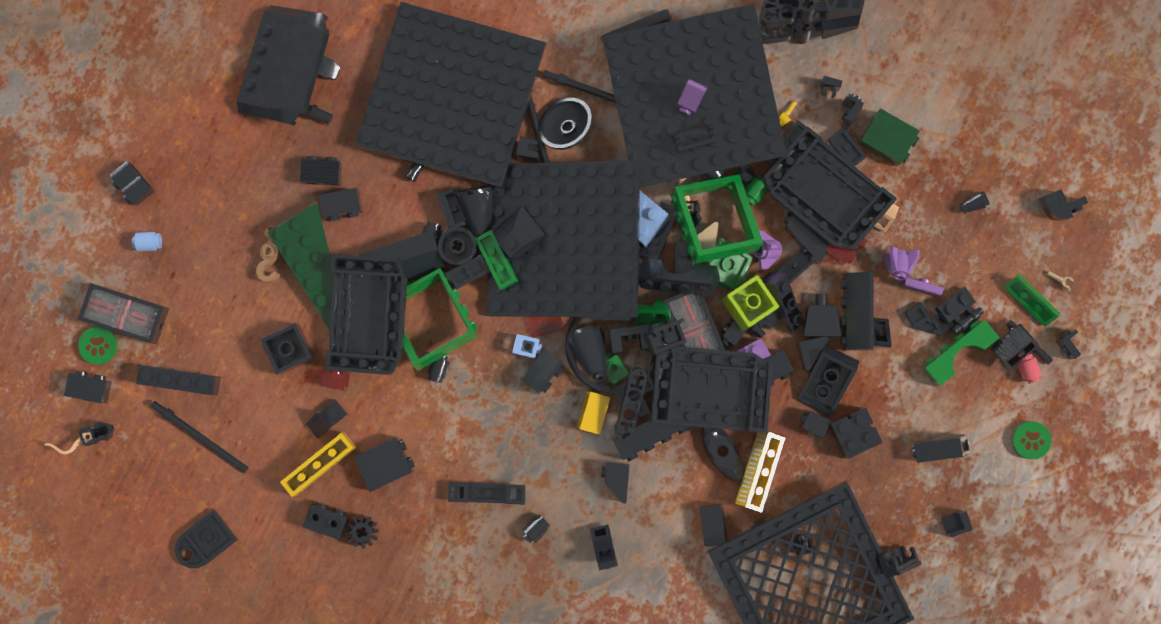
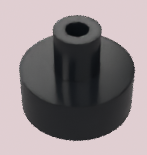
M749 165L739 166L735 169L736 174L740 175L741 181L750 182L755 177V172Z

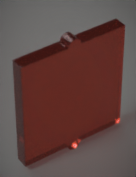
M526 317V325L529 326L532 338L564 329L561 317Z

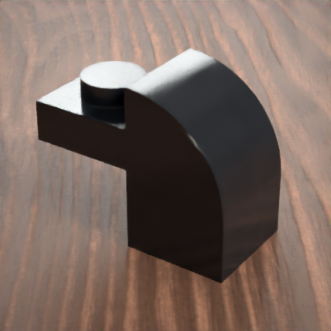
M1062 189L1039 198L1045 214L1056 221H1065L1073 218V213L1083 210L1082 205L1088 203L1086 196L1067 203Z
M609 525L590 528L598 569L604 570L617 567L618 564Z

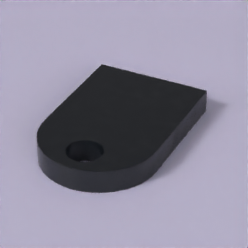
M214 509L178 538L175 545V554L178 561L185 567L192 569L200 568L207 565L238 541V538ZM186 549L192 552L190 560H186L183 557V552Z

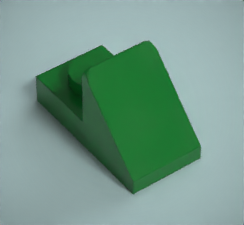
M657 298L653 306L638 305V318H634L635 324L653 326L660 323L661 326L666 325L665 321L671 319L670 309L660 298Z

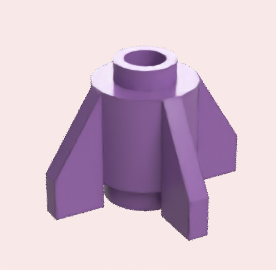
M759 231L763 240L762 246L758 251L747 254L755 255V257L760 259L758 260L759 269H768L781 256L782 246L779 241L773 239L764 231Z
M890 246V255L884 256V264L890 275L896 280H905L906 277H909L910 272L919 259L920 251L913 250L907 252Z

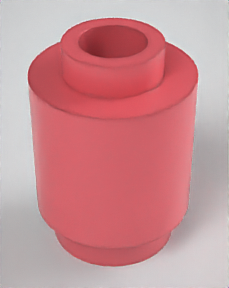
M1032 354L1025 356L1018 362L1017 366L1023 381H1028L1029 384L1040 380L1039 376L1042 373L1036 358H1033Z

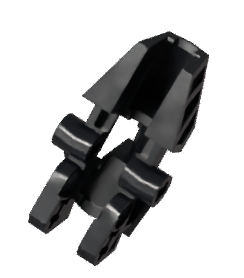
M764 0L759 16L763 44L786 42L791 39L793 34V39L796 43L805 44L809 41L811 33H821L823 40L858 29L865 0ZM787 29L789 34L782 35L779 30Z

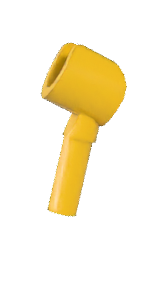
M795 101L779 116L782 127L791 121L788 115L797 105Z

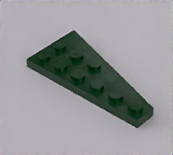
M318 202L273 228L268 234L330 330L333 273H330L331 256Z

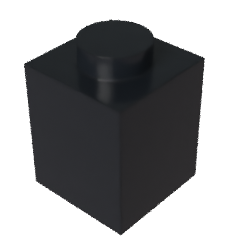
M807 411V413L804 412L799 423H801V429L819 438H823L831 420L813 411Z

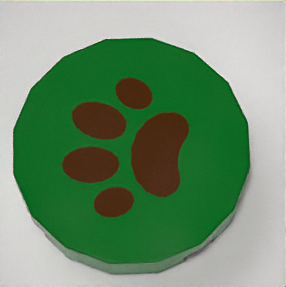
M93 327L82 334L79 339L78 348L80 355L85 361L91 364L102 365L113 359L118 352L119 344L117 337L110 330L102 327Z
M1035 421L1023 422L1016 427L1011 438L1014 450L1026 459H1039L1050 450L1052 443L1051 434L1043 424Z

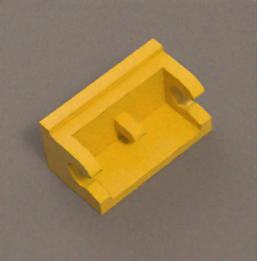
M586 391L576 428L600 435L610 397Z

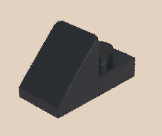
M334 400L323 410L317 412L306 425L319 439L348 414L338 401Z

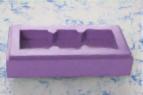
M906 277L905 280H902L901 284L902 287L933 296L942 295L944 290L942 287L929 284V280L922 278L914 280Z

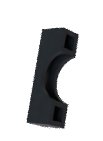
M644 258L639 270L638 280L640 287L647 290L653 289L665 292L715 296L720 275L717 266L698 264L693 270L684 274H673L664 268L662 260Z
M139 365L136 384L218 396L221 377Z

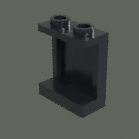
M395 437L354 457L370 492L414 472L415 464L411 456L407 457L405 453L407 447L403 439L399 440L398 437Z

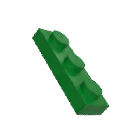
M490 230L477 237L475 240L499 289L503 290L518 282L502 247L497 242L494 231Z
M1019 273L1005 284L1004 288L1044 327L1059 317L1060 312Z

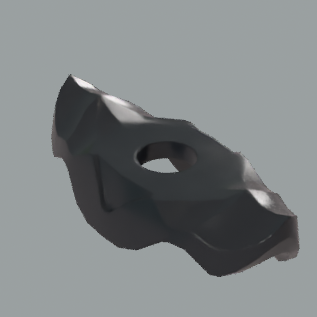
M702 427V441L711 463L728 479L733 481L741 480L743 477L742 462L738 449L731 437L723 429ZM721 445L726 446L728 449V454L724 457L719 456L717 453V449Z

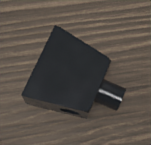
M816 294V305L806 307L802 337H841L837 307L827 305V294Z

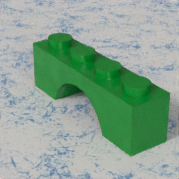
M986 320L972 322L968 326L969 330L966 333L961 332L953 338L955 342L950 346L948 344L944 345L939 350V355L935 358L931 356L924 362L925 366L922 370L935 386H941L955 375L953 362L959 350L966 346L985 350L1000 338Z

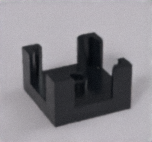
M649 325L610 329L612 354L621 353L622 337H624V340L636 339L638 335L640 349L649 350L644 337V333L650 331Z

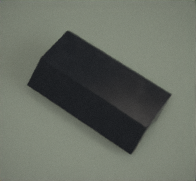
M433 231L359 254L360 256L399 258L407 276V282L424 277L439 268L441 270L447 269L443 258L439 254Z

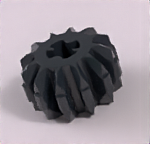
M361 515L360 521L354 517V524L348 523L347 526L352 530L346 531V534H352V537L348 539L349 542L354 539L356 540L354 547H357L361 542V548L363 549L366 547V543L372 546V540L376 541L378 539L373 533H379L380 530L373 529L378 523L373 522L370 524L372 517L369 516L365 521L364 515ZM365 527L367 534L361 536L359 534L361 532H358V530Z

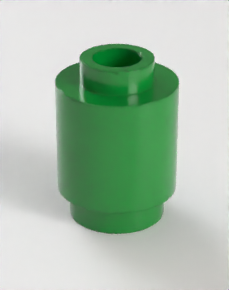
M761 177L753 178L745 188L748 201L752 206L759 203L768 190L765 180Z

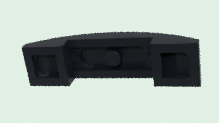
M449 482L448 502L525 505L526 485Z

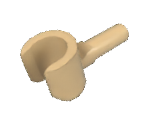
M1050 271L1048 273V276L1062 284L1065 291H1071V288L1066 285L1067 283L1075 285L1071 277L1063 278Z

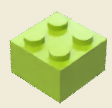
M758 275L721 299L742 332L779 308V305Z

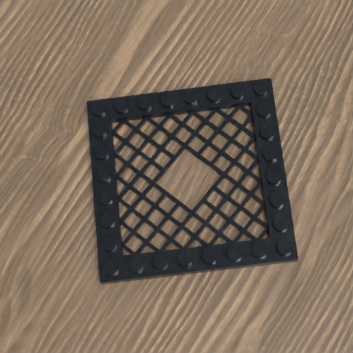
M847 481L707 551L743 624H779L782 614L792 617L790 624H794L795 618L805 621L804 624H823L825 614L834 616L832 624H836L838 618L847 620V624H851V622L856 624H906L914 620L894 576L884 577L879 556L883 555ZM838 509L840 514L833 511ZM831 514L840 517L837 527L828 525ZM826 515L824 523L816 521V519ZM843 520L849 531L841 529ZM809 523L807 532L798 529ZM813 523L823 526L820 536L810 533ZM826 527L836 530L833 540L823 537ZM839 531L849 534L845 544L836 542ZM792 532L789 541L781 538ZM796 532L805 535L802 545L793 542ZM809 536L818 539L815 549L806 546ZM851 538H853L857 548L849 546ZM822 540L831 543L828 553L819 551ZM775 541L774 544H773L772 549H768V548L763 547V546H765V545H767V544H769V543ZM778 541L788 544L785 554L775 551ZM791 545L801 548L798 558L788 555ZM834 545L844 547L841 557L832 555ZM804 549L814 552L811 562L801 559ZM847 549L857 551L854 562L844 559ZM757 550L755 558L745 556ZM761 550L770 552L768 562L758 560ZM817 553L827 556L824 566L814 563ZM774 554L783 557L780 567L771 564ZM860 555L865 565L857 563ZM787 558L796 561L793 571L784 568ZM830 558L840 560L837 570L827 568ZM740 559L738 566H736L734 561ZM743 559L753 561L750 571L741 569ZM800 562L835 573L823 609L788 598ZM843 562L852 564L849 574L840 572ZM756 563L766 566L763 575L753 573ZM856 566L865 569L862 579L853 576ZM770 567L779 570L776 580L766 577ZM783 571L792 574L789 584L779 581ZM868 571L874 582L866 580ZM740 572L749 575L746 584ZM839 575L848 577L845 587L835 585ZM752 576L762 579L759 589L749 586ZM851 579L861 582L858 592L848 589ZM765 580L775 583L772 592L762 590ZM864 583L873 586L871 595L861 593ZM778 584L788 587L784 597L775 594ZM834 588L843 590L841 600L831 598ZM748 589L757 592L755 600H753ZM877 589L882 599L874 597ZM847 592L856 594L853 604L844 602ZM761 593L770 596L767 606L758 603ZM860 596L869 599L866 609L857 606ZM774 597L783 600L780 610L771 607ZM873 600L882 603L879 613L870 610ZM787 601L796 604L793 614L784 611ZM830 601L839 603L836 613L827 611ZM843 605L852 608L849 617L839 615ZM757 606L766 609L763 618ZM799 606L809 608L806 618L797 615ZM855 609L865 612L862 621L852 619ZM769 610L779 613L776 623L766 620ZM812 610L822 612L819 622L810 620ZM868 613L875 615L867 619Z

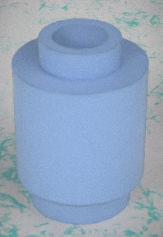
M156 232L136 233L135 237H132V247L136 248L137 252L157 251V249L162 248L161 234Z

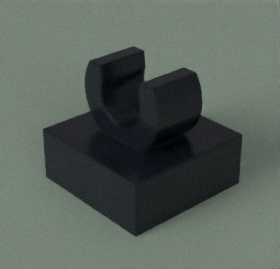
M824 76L819 86L823 88L821 96L825 95L826 90H830L832 92L831 98L833 99L841 88L843 80Z

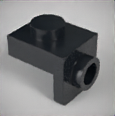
M1066 329L1059 334L1060 338L1056 340V343L1061 348L1060 353L1069 360L1076 359L1081 355L1070 340V338L1078 333L1076 329Z

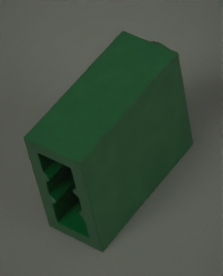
M879 108L858 144L895 166H899L901 163L905 164L909 158L910 153L908 151L911 146L915 147L920 138L917 135L920 130Z

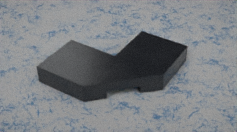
M921 302L903 312L912 328L940 336L955 326L952 321L945 324L939 314L930 318Z

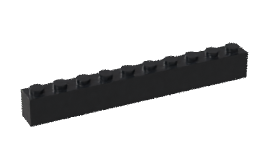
M780 350L763 359L773 364L771 386L774 385L773 381L778 378L782 381L790 377V372L794 370L784 350ZM650 419L635 427L633 437L629 441L622 442L617 437L612 440L622 459H627L629 462L638 457V452L644 450L646 453L655 448V443L661 441L663 444L672 439V434L678 432L680 435L688 431L689 427L651 423ZM627 431V432L621 434L622 437H624V435H625V434H628L629 432Z

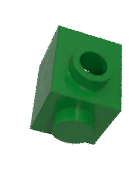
M609 354L607 356V377L614 385L627 376L629 372L617 355L612 357Z

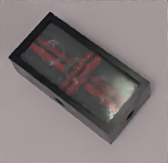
M90 283L77 320L151 344H157L169 308Z
M681 293L663 300V303L670 309L671 318L676 317V320L683 318L685 321L680 326L687 342L680 345L681 347L725 350L704 296Z

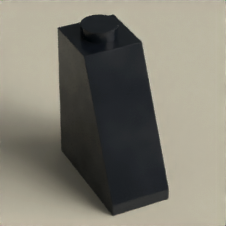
M788 212L783 222L786 224L784 229L801 248H806L809 255L817 259L814 263L820 264L829 243L795 215Z
M968 435L914 443V447H912L913 457L917 460V463L965 457L970 454Z

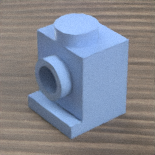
M517 334L512 353L536 358V355L541 353L542 344H539V339ZM528 343L532 345V349L529 351L524 348Z

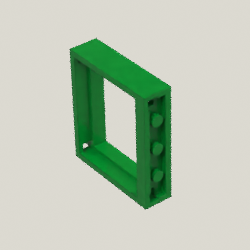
M740 175L674 188L671 194V204L675 206L676 219L681 224L682 237L687 242V251L691 255L694 264L750 253L760 249L763 240ZM729 188L747 241L702 250L684 196Z
M440 268L408 285L406 301L442 282L468 332L426 356L419 358L404 329L403 347L417 371L478 338L476 331L479 329L474 320L470 321L467 315L470 313L465 304H460L458 300L461 298L456 288L452 289L449 284L452 282L447 272L443 273Z

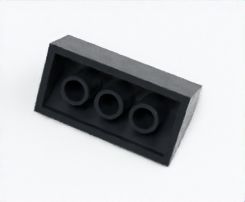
M874 272L846 273L840 281V287L844 289V297H841L840 306L844 308V316H841L840 319L841 327H844V335H841L840 339L841 347H844V351L874 350Z

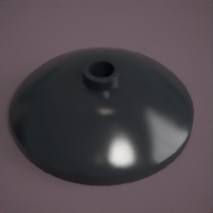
M564 98L554 102L544 111L540 118L538 126L540 138L548 147L556 150H565L578 145L591 130L593 124L592 111L584 101L578 98Z

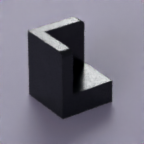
M961 510L941 517L948 537H954L973 530L967 511Z

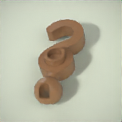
M270 226L265 230V237L268 239V243H265L260 249V255L264 260L258 264L256 269L258 278L267 283H272L280 277V274L277 272H273L269 276L265 275V269L275 263L281 255L268 234L275 226Z

